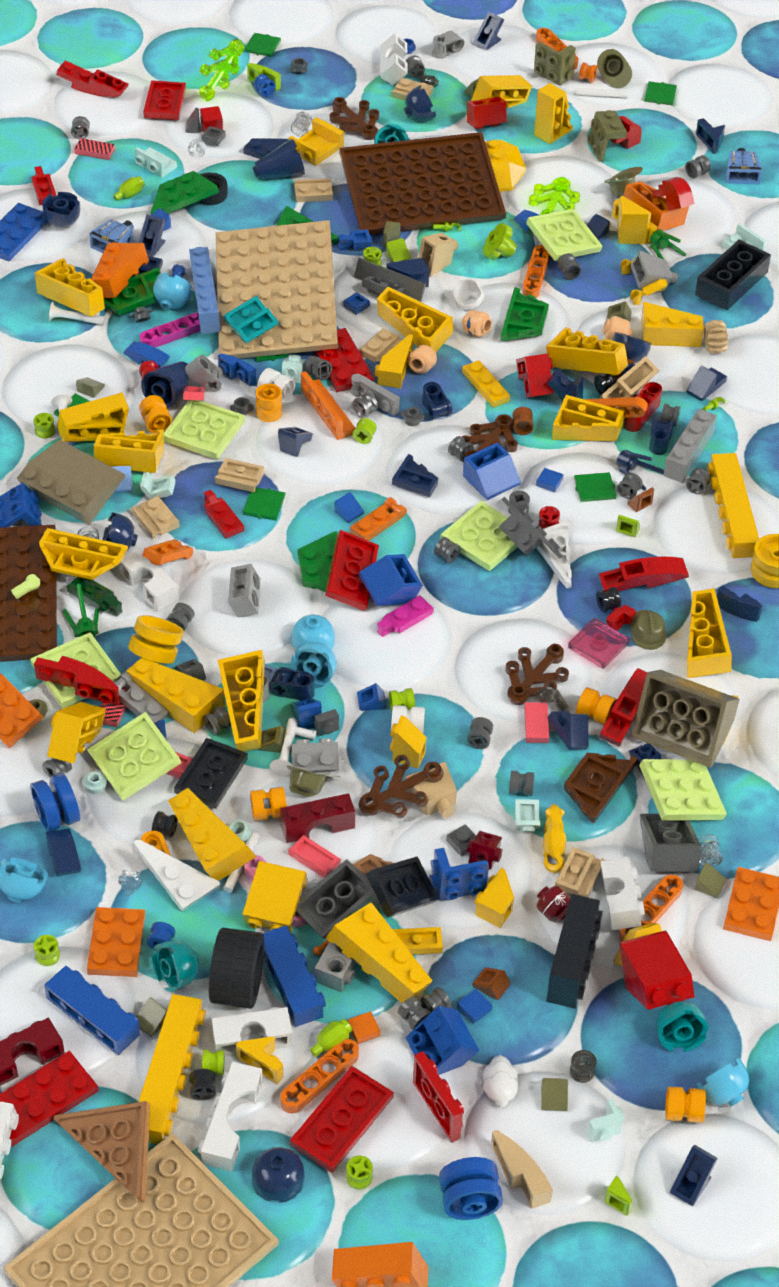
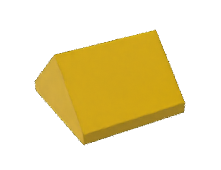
M624 196L620 197L617 220L618 243L646 244L648 241L651 212Z

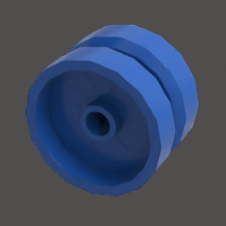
M61 772L51 776L49 785L44 780L30 783L34 806L46 832L60 829L61 819L67 825L80 821L78 803L64 773Z
M468 1157L453 1161L442 1168L439 1172L441 1191L444 1193V1210L449 1217L458 1220L479 1219L489 1216L502 1206L503 1196L501 1187L498 1184L497 1165L492 1160L484 1157Z

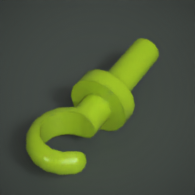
M445 222V225L433 224V229H444L445 232H448V230L453 229V226H457L459 228L458 231H460L461 225L459 223L449 225L448 222Z
M716 397L709 401L708 405L704 406L702 410H715L718 408L719 401L723 403L726 401L722 397Z

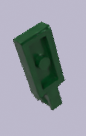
M77 577L66 586L67 592L78 598L76 585L79 583L84 602L103 612L107 610L116 617L123 612L122 602L117 600L114 592L94 580Z

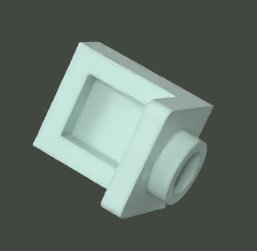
M289 355V358L286 357L282 362V374L294 379L295 383H301V373L306 359H300L301 357L297 355Z
M149 472L143 474L140 487L149 499L156 496L165 498L173 494L176 480L172 475L153 479Z
M515 799V829H520L522 833H534L535 829L540 827L539 800Z
M613 1099L607 1101L605 1116L589 1121L587 1134L591 1142L598 1140L606 1141L612 1138L613 1135L620 1134L622 1122H624V1114L620 1107H616Z

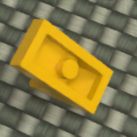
M275 1037L244 1040L236 1044V1058L246 1065L262 1068V1075L277 1085L284 1078L282 1062L279 1058L272 1055L275 1051Z

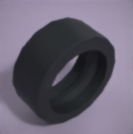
M212 172L200 174L216 184L219 193L198 202L205 205H215L223 202L228 194L226 178L221 174Z

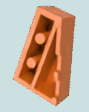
M641 181L626 185L623 196L651 212L650 222L657 226V230L661 229L664 231L684 225L689 206L669 210L666 197L653 198L651 191L656 190L655 188Z
M107 243L91 278L92 281L102 288L103 298H115L128 285V279L132 275L136 276L139 273L138 269L141 265H146L149 262L144 243Z
M413 1242L334 1249L332 1281L336 1287H428L429 1266Z

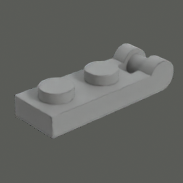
M361 374L352 375L351 383L353 386L351 387V393L353 396L362 397L367 392L371 393L377 400L378 407L393 416L399 413L400 397Z
M122 673L117 681H113L118 686L120 702L137 716L146 712L153 723L166 719L169 716L170 711L136 684L128 673ZM125 687L128 691L125 692L122 688Z

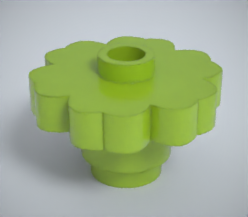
M504 223L498 224L485 240L486 244L482 249L483 255L491 260L497 259L500 255L511 257L517 248L514 240L511 239L513 234L512 228Z

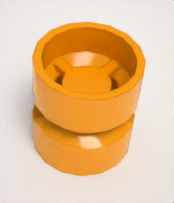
M271 383L260 385L256 389V415L264 422H274L282 416V390L279 386Z
M152 395L144 398L139 404V411L148 431L155 434L157 430L164 429L165 432L172 423V418L164 400L160 396Z
M586 687L578 701L576 714H587L588 719L593 716V720L605 725L617 699L605 694L600 697L599 691Z
M283 787L270 788L268 792H265L263 789L250 791L251 810L254 821L267 820L269 816H272L274 819L280 818V808L287 807ZM268 799L269 809H264L263 800Z
M667 1087L665 1102L666 1120L681 1121L686 1117L688 1122H704L706 1106L705 1089L689 1088L685 1092L683 1087Z

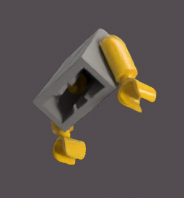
M642 251L638 252L633 261L630 262V260L624 259L620 264L622 274H629L632 268L638 288L642 289L641 291L637 289L631 291L630 299H633V305H639L642 301V296L645 295L647 297L658 291L663 292L669 283L676 284L678 280V274L670 271L666 260Z

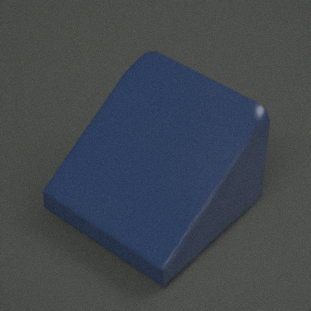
M595 214L587 224V227L599 240L609 232L610 221Z

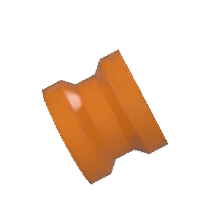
M583 62L579 71V79H588L589 82L593 83L597 74V65L590 66L588 63Z

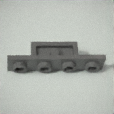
M358 258L354 277L362 279V286L368 288L369 292L382 293L387 287H390L422 302L426 283Z
M505 497L501 499L513 513L499 528L526 556L543 542L559 559L563 557L558 551L560 546L552 538L548 541L545 538L547 533L539 525L535 528L532 525L535 521L526 512L522 515L519 512L522 508L514 500L509 502Z

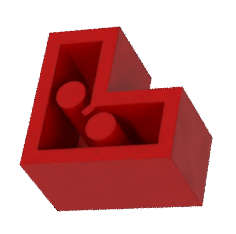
M548 353L516 359L518 379L523 378L526 398L554 393L547 384L551 377V369H553V362L551 357L549 358Z

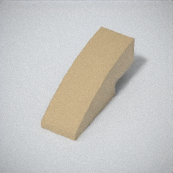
M645 356L620 377L600 398L633 397L660 370Z
M498 1130L492 1131L491 1146L510 1188L514 1189L521 1186L531 1209L550 1203L553 1189L537 1163L511 1138Z

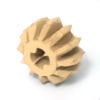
M722 320L706 322L703 332L706 350L714 354L725 352L728 348L726 324Z

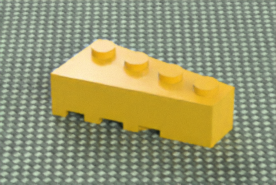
M64 258L34 273L38 294L90 317L105 309L102 288L90 278L86 279L81 271H75V267L72 264L68 265Z
M387 287L377 298L378 315L405 337L412 334L413 344L417 347L427 345L436 353L453 334V317L390 287Z
M565 327L546 345V350L549 358L551 357L553 367L561 370L571 369L578 372L588 371L595 374L605 373L616 376L628 366L625 344L608 339L598 340V336L595 335L587 337L581 331L573 333L571 328Z
M715 589L693 591L687 656V678L732 672V654Z
M262 650L217 660L235 745L238 750L244 752L261 748L265 657Z
M141 658L126 670L136 684L170 711L169 716L193 733H196L205 725L204 715L214 713L217 707H225L223 688L153 661Z
M189 788L168 800L204 870L211 878L220 881L231 872L257 857Z
M369 903L334 925L325 938L331 944L335 943L343 950L342 953L349 959L352 957L357 961L365 973L368 975L372 974L380 981V985L401 1003L410 997L421 995L432 982V979L372 903Z

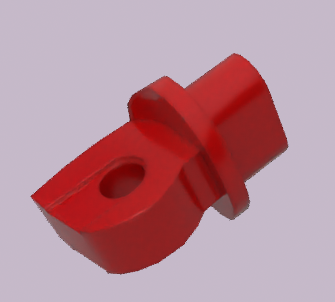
M627 605L614 608L613 612L606 618L608 628L618 631L623 624H630L636 615L635 609Z

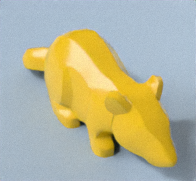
M552 803L545 812L547 820L543 829V864L549 872L559 873L565 864V860L562 857L566 848V834L564 833L562 821L564 810ZM551 856L557 861V864H550L547 858Z

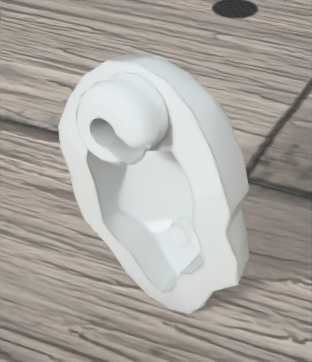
M502 1055L495 1056L483 1071V1088L486 1094L494 1100L496 1106L505 1107L508 1101L513 1099L518 1092V1075L516 1068L511 1065L506 1057Z

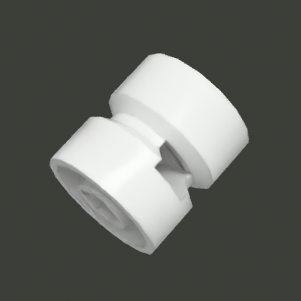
M267 368L262 372L257 384V388L260 385L269 383L279 386L282 390V403L290 399L295 389L294 379L283 374L281 375L280 372L272 368Z
M393 705L391 729L394 723H398L402 715L407 717L424 733L425 707H412L408 710L406 706Z

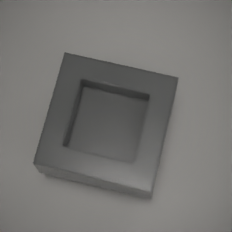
M209 126L202 134L201 140L204 143L219 146L226 137V131Z
M336 709L314 716V730H317L316 734L318 737L339 730V714Z
M464 824L446 836V841L462 856L466 854L470 839L474 840L476 835Z

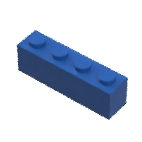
M287 926L263 933L265 940L264 961L285 1007L288 1008V1013L294 1026L298 1027L323 1018V1007L326 1006V1001L322 992L318 993L316 990L317 983L312 972L308 973L306 968L307 961L304 953H299L297 949L298 942L295 934H290Z
M64 966L44 984L46 998L117 1055H120L140 1036L139 1020L131 1012H125L115 999L107 998L97 985L89 984L79 971H73L68 966Z

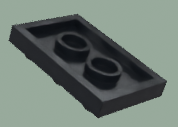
M206 738L174 786V793L179 794L186 788H189L205 805L216 809L248 760V753Z
M418 856L372 869L366 873L387 918L433 904L439 900Z

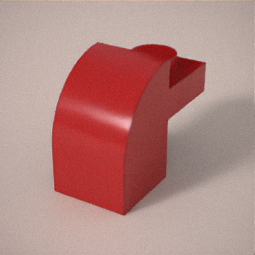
M620 116L619 118L627 131L626 138L609 140L614 144L619 143L626 149H629L641 143L642 130L638 124L628 117Z
M681 177L663 180V184L658 185L659 189L651 191L653 198L666 196L669 210L695 204L689 184Z

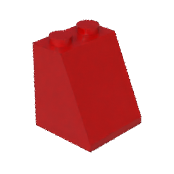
M666 930L619 942L625 988L647 1010L695 997L692 974Z

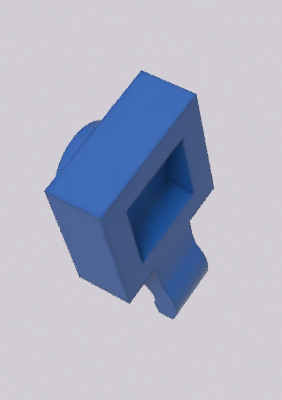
M368 230L350 231L349 235L342 234L338 236L339 241L343 242L337 244L339 250H346L350 246H353V249L372 247V239Z

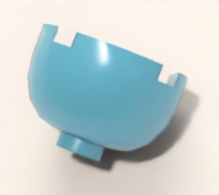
M160 273L153 286L156 301L165 310L181 309L192 296L191 284L178 275H175L173 278L168 276L169 273Z
M311 614L300 618L293 626L291 634V644L295 648V652L299 647L308 642H321L333 649L335 633L332 624L320 615Z
M308 642L302 645L291 658V669L309 672L313 675L314 688L324 686L336 672L337 660L335 653L329 646L321 642Z
M10 858L9 862L2 859L0 863V889L13 902L35 898L41 893L48 876L47 871L43 868L42 872L36 869L37 864L25 859Z
M740 1058L735 1060L737 1064L735 1067L729 1063L705 1078L706 1085L702 1086L700 1082L696 1084L698 1089H705L708 1102L719 1106L729 1103L730 1107L744 1099L741 1094L748 1089L749 1074Z

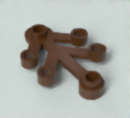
M337 97L333 101L334 112L329 114V121L331 123H339V129L344 132L361 133L363 139L373 140L378 131L375 124L379 119V111L371 109L369 111V122L366 124L364 118L370 105L367 100L359 102V113L356 115L347 106V102L343 97ZM340 113H344L348 117H342L340 116Z
M501 414L492 423L472 424L470 426L471 436L464 435L462 437L465 439V442H470L471 444L483 443L477 450L468 451L465 457L497 442L502 446L499 439L502 433L506 440L505 450L508 452L517 451L518 442L514 439L511 432L514 423L509 415ZM493 430L491 433L482 434V431Z
M551 644L546 650V656L534 670L530 661L531 650L527 647H521L518 650V659L522 663L526 678L522 683H520L518 677V662L508 661L506 663L505 672L509 675L512 685L507 691V696L511 703L523 705L529 697L553 696L556 694L557 684L555 681L566 682L569 677V670L565 667H559L554 673H543L551 664L562 662L564 649L561 645ZM544 683L543 687L530 688L533 684Z
M398 755L394 760L396 769L387 790L381 793L384 781L389 778V772L385 766H377L374 769V776L376 777L370 792L360 798L358 803L359 809L365 815L372 816L381 811L393 814L396 818H403L407 814V808L402 802H396L392 805L385 803V801L393 798L414 803L417 807L426 806L428 797L425 792L417 791L416 793H411L406 790L425 780L432 783L440 781L444 775L441 765L437 762H429L425 765L423 771L401 782L405 770L410 766V761L407 756ZM405 760L403 765H399L401 761ZM385 771L382 776H378L380 772ZM419 797H424L422 801H417ZM398 808H403L401 812L396 813Z

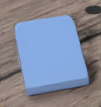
M113 466L112 468L125 474V478L114 492H132L131 467Z

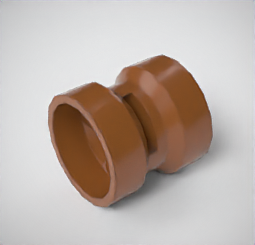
M527 407L516 408L512 414L514 432L519 435H528L534 429L532 410Z

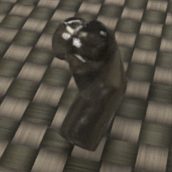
M424 70L417 72L420 83L432 85L434 88L438 86L439 80L435 76L426 75Z
M542 688L536 693L538 702L554 703L558 711H565L569 707L557 689Z

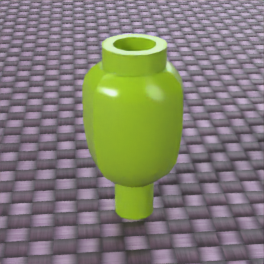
M140 176L127 179L119 186V191L113 195L114 199L118 201L121 198L128 199L134 197L145 186L144 180Z
M345 1019L332 1021L326 1025L317 1036V1044L310 1049L312 1055L317 1057L323 1051L328 1052L343 1040L349 1039V1033L353 1030L351 1025Z

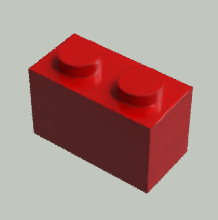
M501 97L467 102V123L473 126V128L482 129L486 125L499 126L500 123L507 122L506 101Z

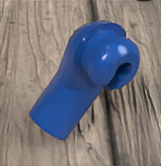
M179 264L174 265L172 268L173 274L170 277L174 278L175 275L183 277L186 272L185 267Z

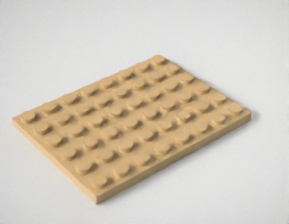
M330 220L215 232L217 299L221 330L219 331V354H227L240 359L338 348ZM257 295L265 308H269L279 324L245 344L225 321L224 315Z
M172 1133L148 1152L145 1202L141 1203L115 1178L4 1266L3 1269L4 1273L17 1287H230L279 1245V1240Z

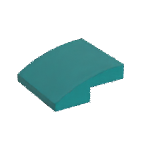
M257 295L224 315L225 321L245 344L279 324L269 308H265Z

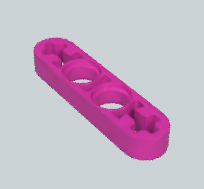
M198 312L142 332L140 334V342L156 348L200 332ZM170 332L171 334L164 335L162 333Z

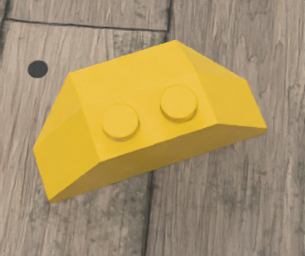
M503 140L485 141L499 191H512L515 184L519 182L526 172V167L518 147Z
M47 528L39 541V546L52 571L90 580L97 578L120 564L128 550L127 545Z

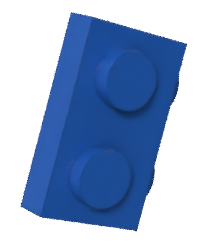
M21 483L1 495L0 528L9 527L21 519L30 526L42 525V513L39 507L40 498L37 492L32 491L24 483Z
M439 848L434 850V859L430 861L432 874H429V880L433 888L436 889L439 901L454 900L467 895L476 896L480 891L484 892L488 880V861L450 867L445 849Z

